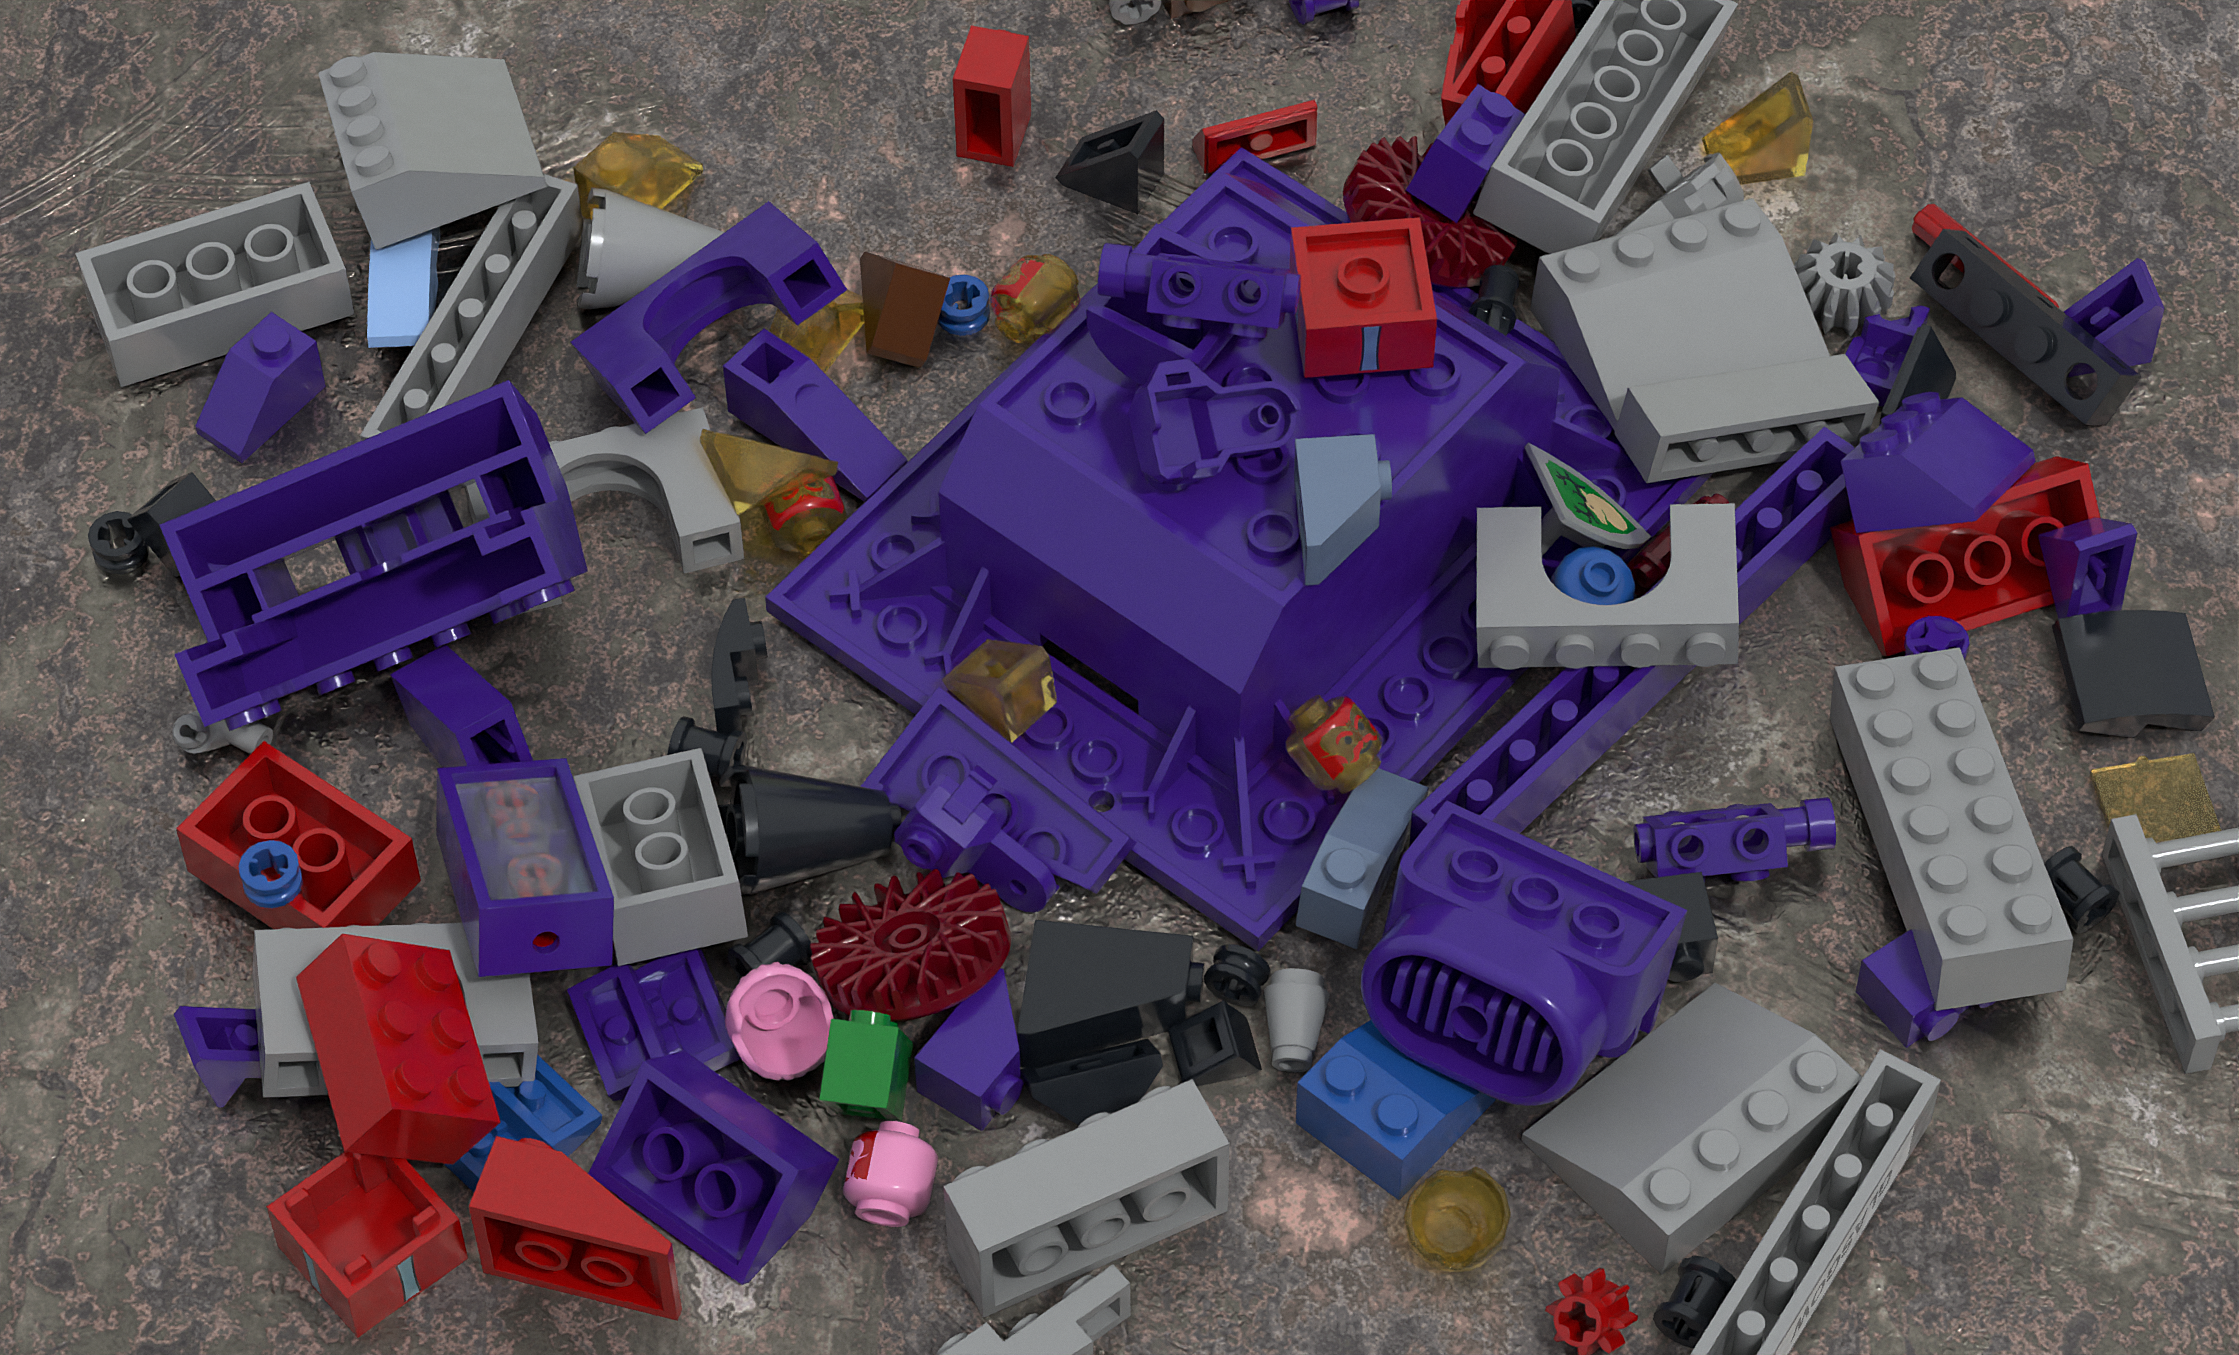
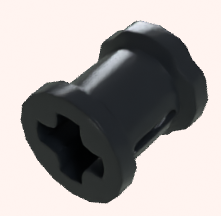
M683 716L674 728L667 755L702 748L709 776L718 778L720 784L725 767L743 765L747 746V734L736 729L730 734L699 727L696 726L693 718Z
M2068 846L2051 856L2044 865L2061 908L2070 917L2069 926L2076 933L2080 934L2101 922L2110 913L2117 903L2120 892L2111 884L2103 885L2080 862L2082 854L2075 847Z
M779 911L771 917V926L744 946L735 944L728 949V961L739 979L746 976L751 970L757 969L760 965L779 962L782 965L789 964L794 967L798 963L807 965L812 961L811 941L801 926L790 915Z
M1697 1255L1684 1258L1681 1261L1677 1272L1680 1280L1668 1302L1658 1305L1653 1316L1656 1327L1665 1336L1683 1346L1695 1348L1736 1282L1735 1277L1721 1264Z

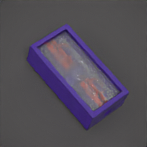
M567 759L437 768L436 836L478 977L612 965L614 896Z

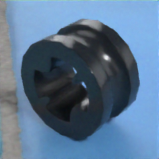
M121 511L106 513L96 519L89 529L88 539L95 564L109 574L122 575L133 572L141 567L148 557L149 547L127 521L132 515L131 513ZM126 537L123 540L124 547L111 548L114 546L113 539Z
M1234 944L1221 945L1213 956L1214 965H1211L1204 975L1206 987L1216 997L1227 1003L1243 1007L1255 1005L1261 996L1260 986H1263L1268 981L1271 974L1268 963L1259 954L1243 946Z

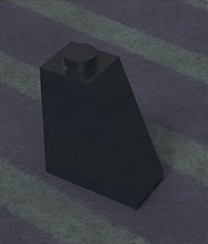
M1035 920L1017 1031L1020 1067H1031L1168 1032L1169 1028L1186 1020L1188 1003H1201L1204 984L1205 963L1193 962V936Z

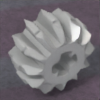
M1836 232L1829 241V245L1813 239L1811 246L1807 249V254L1799 255L1798 261L1795 262V270L1816 321H1822L1825 335L1833 327H1842L1851 337L1858 325L1863 327L1865 317L1878 314L1886 315L1888 309L1891 308L1894 291L1892 290L1895 281L1894 264L1884 261L1885 256L1883 255L1882 246L1866 249L1861 235L1853 242H1844Z

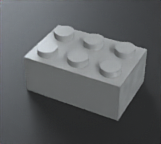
M702 748L573 776L614 896L613 947L618 966L748 937L739 879Z

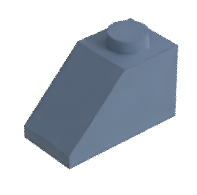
M1375 434L1295 439L1294 485L1306 585H1319L1379 527L1380 500L1392 499L1390 461H1378Z

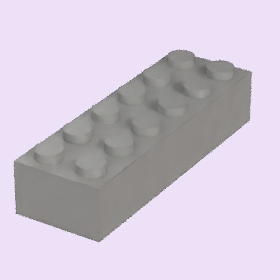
M1601 0L1491 166L1473 214L1549 254L1598 241L1716 55L1738 3L1732 0Z
M1960 647L1836 666L1834 668L1829 719L1907 931L1912 929L1935 1002V1010L1939 1011L2066 990L2073 936Z

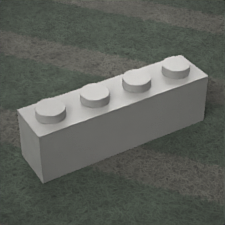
M1846 354L1628 387L1614 434L1646 483L1788 461L1824 426L1856 447L1860 444V438L1869 434L1879 401Z

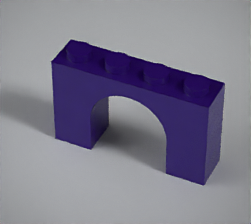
M768 201L570 343L601 389L646 434L696 398L676 368L675 362L686 344L706 326L734 310L754 304H771L798 326L847 291V288L818 242Z

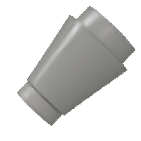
M1299 968L1278 970L1271 975V985L1267 986L1263 991L1271 1053L1273 1054L1272 1066L1285 1072H1305L1312 1068V1058L1315 1054L1330 994L1324 989L1323 976L1317 972Z

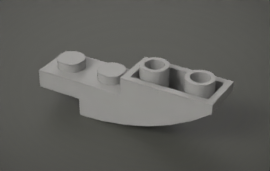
M1112 1264L1095 1277L1086 1275L1078 1279L1066 1290L1062 1300L1043 1314L1033 1313L1020 1320L1012 1328L1005 1341L986 1322L969 1335L967 1333H959L942 1345L936 1355H1093V1342L1131 1316L1130 1282Z

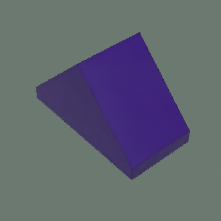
M2137 258L2066 309L2064 313L2128 366L2151 363L2165 308L2145 261ZM2079 363L2073 367L2067 377L2096 372L2090 365Z
M2094 517L2038 535L2058 619L2095 612L2122 610L2137 538V531L2132 523Z

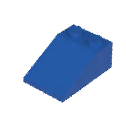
M1369 1020L1342 1037L1297 1082L1296 1124L1396 1199L1400 1200L1496 1099L1405 1056L1393 1047L1378 1031L1372 1020Z

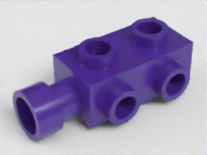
M1105 243L1103 246L1098 274V295L1124 299L1127 296V292L1148 295L1147 312L1163 314V325L1185 329H1201L1202 319L1228 323L1227 332L1230 334L1257 338L1266 337L1267 328L1278 329L1284 323L1285 313L1296 314L1301 288V274L1290 273V269L1267 267L1262 264L1251 265L1205 259L1192 255L1182 256L1160 253L1157 256L1138 254L1133 253L1132 246ZM1179 272L1189 273L1194 279L1195 288L1184 286L1179 279ZM1244 280H1251L1257 283L1261 290V296L1255 297L1247 293L1244 288Z
M1829 797L1801 800L1799 807L1777 809L1772 803L1756 805L1733 804L1727 808L1691 812L1668 811L1663 815L1644 816L1643 823L1634 824L1633 838L1638 863H1646V867L1655 878L1702 872L1704 883L1705 876L1729 873L1732 880L1755 881L1769 877V869L1788 867L1786 847L1804 846L1807 852L1834 849L1836 845V823L1831 800ZM1741 815L1749 816V817L1736 818V817L1741 816ZM1676 822L1685 823V824L1671 825V824L1676 823Z

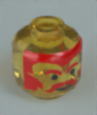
M1029 254L1016 260L991 291L990 304L994 314L997 316L995 318V325L1006 338L1016 343H1023L1024 341L1034 343L1043 334H1050L1056 331L1081 301L1078 290L1079 281L1074 271L1060 258L1051 254Z
M800 460L784 463L771 472L759 491L758 505L774 545L785 552L810 555L848 518L833 475L829 470L817 464H810L807 461Z
M1316 695L1298 707L1289 718L1295 727L1285 742V748L1319 790L1327 791L1338 788L1342 794L1347 793L1362 784L1380 766L1382 761L1377 755L1383 742L1381 734L1351 698L1339 696L1325 702L1320 695Z

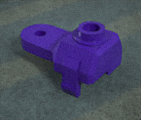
M1190 359L1159 362L1153 367L1146 384L1137 390L1128 416L1141 471L1160 483L1171 482L1174 485L1199 482L1204 478L1214 477L1222 470L1228 458L1268 453L1284 445L1294 434L1296 412L1301 410V406L1293 392L1280 383L1265 381L1222 387L1200 370ZM1184 376V379L1177 382L1176 385L1168 386L1166 377ZM1261 413L1266 417L1267 423L1262 419Z
M979 765L973 768L961 785L948 775L939 774L894 832L895 843L902 847L906 858L922 869H930L931 871L938 869L942 878L954 876L956 872L972 873L983 885L988 883L991 889H996L998 896L1012 907L1031 913L1042 910L1060 886L1056 884L1053 874L1041 860L1001 830L994 811L981 802L998 780Z

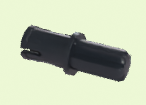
M1492 265L1483 271L1484 276L1480 278L1478 299L1470 305L1468 313L1507 336L1515 327L1517 319L1513 304L1520 281L1516 272L1511 268L1503 265Z

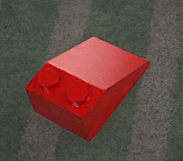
M496 1136L469 1204L483 1273L678 1321L682 1305L672 1243L563 1152L554 1150L548 1144L532 1138H522L515 1141Z

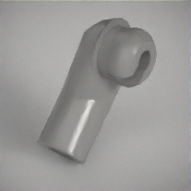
M197 710L182 715L176 720L173 725L172 736L178 746L186 752L193 754L208 752L228 745H233L251 754L263 741L271 745L273 730L257 721L232 731L228 730L225 720L204 727Z

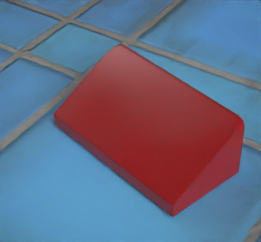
M1315 100L1201 129L1192 139V147L1204 174L1218 170L1241 147L1260 159H1266L1316 145L1318 106Z

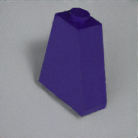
M446 644L390 674L410 726L442 768L533 761L511 702Z

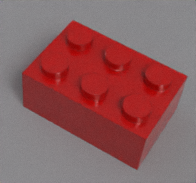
M265 741L176 828L187 871L272 929L329 928L351 925L378 926L421 881L411 837ZM268 840L281 841L292 847L297 854L303 880L300 893L295 899L284 906L276 908L259 907L250 902L244 893L239 873L240 859L246 850L258 842ZM274 867L265 868L261 871V874L267 878L268 882L281 878Z
M342 933L296 976L344 1152L453 1165L501 1123L450 950Z

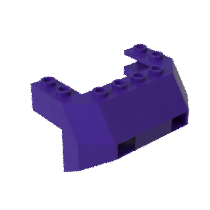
M509 380L160 524L162 533L208 643L183 650L174 655L204 727L225 720L229 731L282 711L278 702L279 698L315 684L319 695L352 683L355 681L351 669L372 660L378 672L413 658L409 645L428 637L432 638L434 646L437 648L471 634L467 621L489 613L493 624L528 611L530 608L575 591L571 579L588 572L567 485L537 413ZM476 482L490 517L464 528L450 493ZM336 540L350 575L299 596L285 561Z

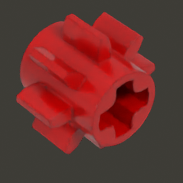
M1598 1268L1585 1276L1584 1280L1574 1273L1558 1283L1559 1289L1565 1298H1560L1547 1305L1545 1310L1554 1316V1326L1557 1333L1553 1339L1556 1342L1564 1340L1569 1345L1578 1347V1355H1591L1598 1350L1599 1346L1610 1354L1625 1344L1624 1337L1618 1329L1626 1328L1638 1320V1315L1629 1311V1301L1626 1294L1630 1288L1627 1284L1618 1286L1614 1282L1606 1280L1603 1268Z

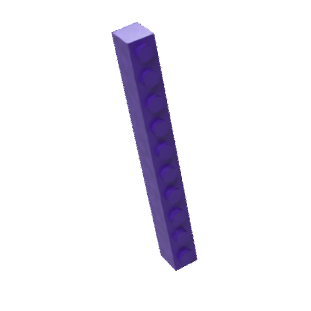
M1825 426L1735 509L1739 625L1832 538L1830 527L1848 522L1853 518L1841 460L1855 447ZM1664 577L1661 578V579H1660L1648 592H1646L1644 595L1648 594V593H1649L1650 591H1652L1656 586H1658L1659 583L1664 579ZM1651 665L1643 668L1632 666H1586L1573 669L1566 667L1412 811L1409 847L1446 800L1520 834L1697 665Z

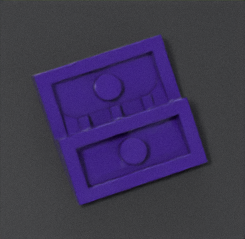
M700 948L662 956L636 970L630 964L618 966L617 963L567 989L607 1094L612 1101L625 1098L643 1060L686 1051L710 1069L716 1071L741 1059L728 1036L725 1027L726 1008Z

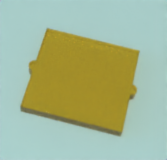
M2194 753L2149 760L2146 756H2139L2134 763L2091 769L2090 777L2108 829L2111 819L2136 814L2145 838L2152 837L2156 843L2221 831Z

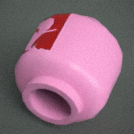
M884 1121L880 1123L879 1130L867 1131L855 1137L850 1150L843 1194L848 1202L856 1207L855 1214L857 1217L876 1225L902 1227L908 1224L909 1218L921 1215L926 1211L931 1198L938 1155L930 1144L918 1138L919 1129L903 1122Z

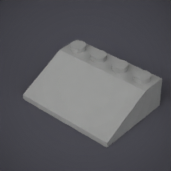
M372 52L361 57L351 56L335 62L329 69L318 72L350 189L376 250L548 187L504 59Z
M1753 198L1539 257L1530 311L1549 338L1555 342L1570 368L1614 430L1617 427L1628 387L1830 356L1784 240Z
M1714 983L1629 1049L1627 1053L1620 1056L1522 1133L1521 1141L1663 1275L1818 1150L1861 1081L1862 1076L1816 1034Z

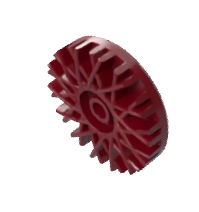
M1401 136L1397 137L1392 146L1385 137L1378 144L1373 142L1367 151H1362L1344 183L1343 201L1351 223L1420 217L1430 280L1433 285L1448 288L1480 285L1481 276H1484L1483 271L1492 265H1505L1519 239L1473 214L1482 189L1457 223L1406 191L1433 143L1420 156L1416 136L1410 138L1408 142Z
M933 869L925 878L921 872H917L915 875L917 886L911 893L904 894L900 881L895 875L890 878L888 888L876 883L874 885V892L877 904L873 906L864 905L860 896L854 892L851 897L853 904L842 903L838 907L841 922L825 916L823 918L824 928L817 929L816 931L818 943H810L813 954L811 959L819 985L824 990L830 1004L850 1015L851 1010L872 1011L890 1015V1022L917 1019L944 1011L977 993L998 973L1011 947L1010 927L996 889H991L988 883L979 889L976 878L972 873L963 877L960 872H956L951 883L945 886L940 871Z

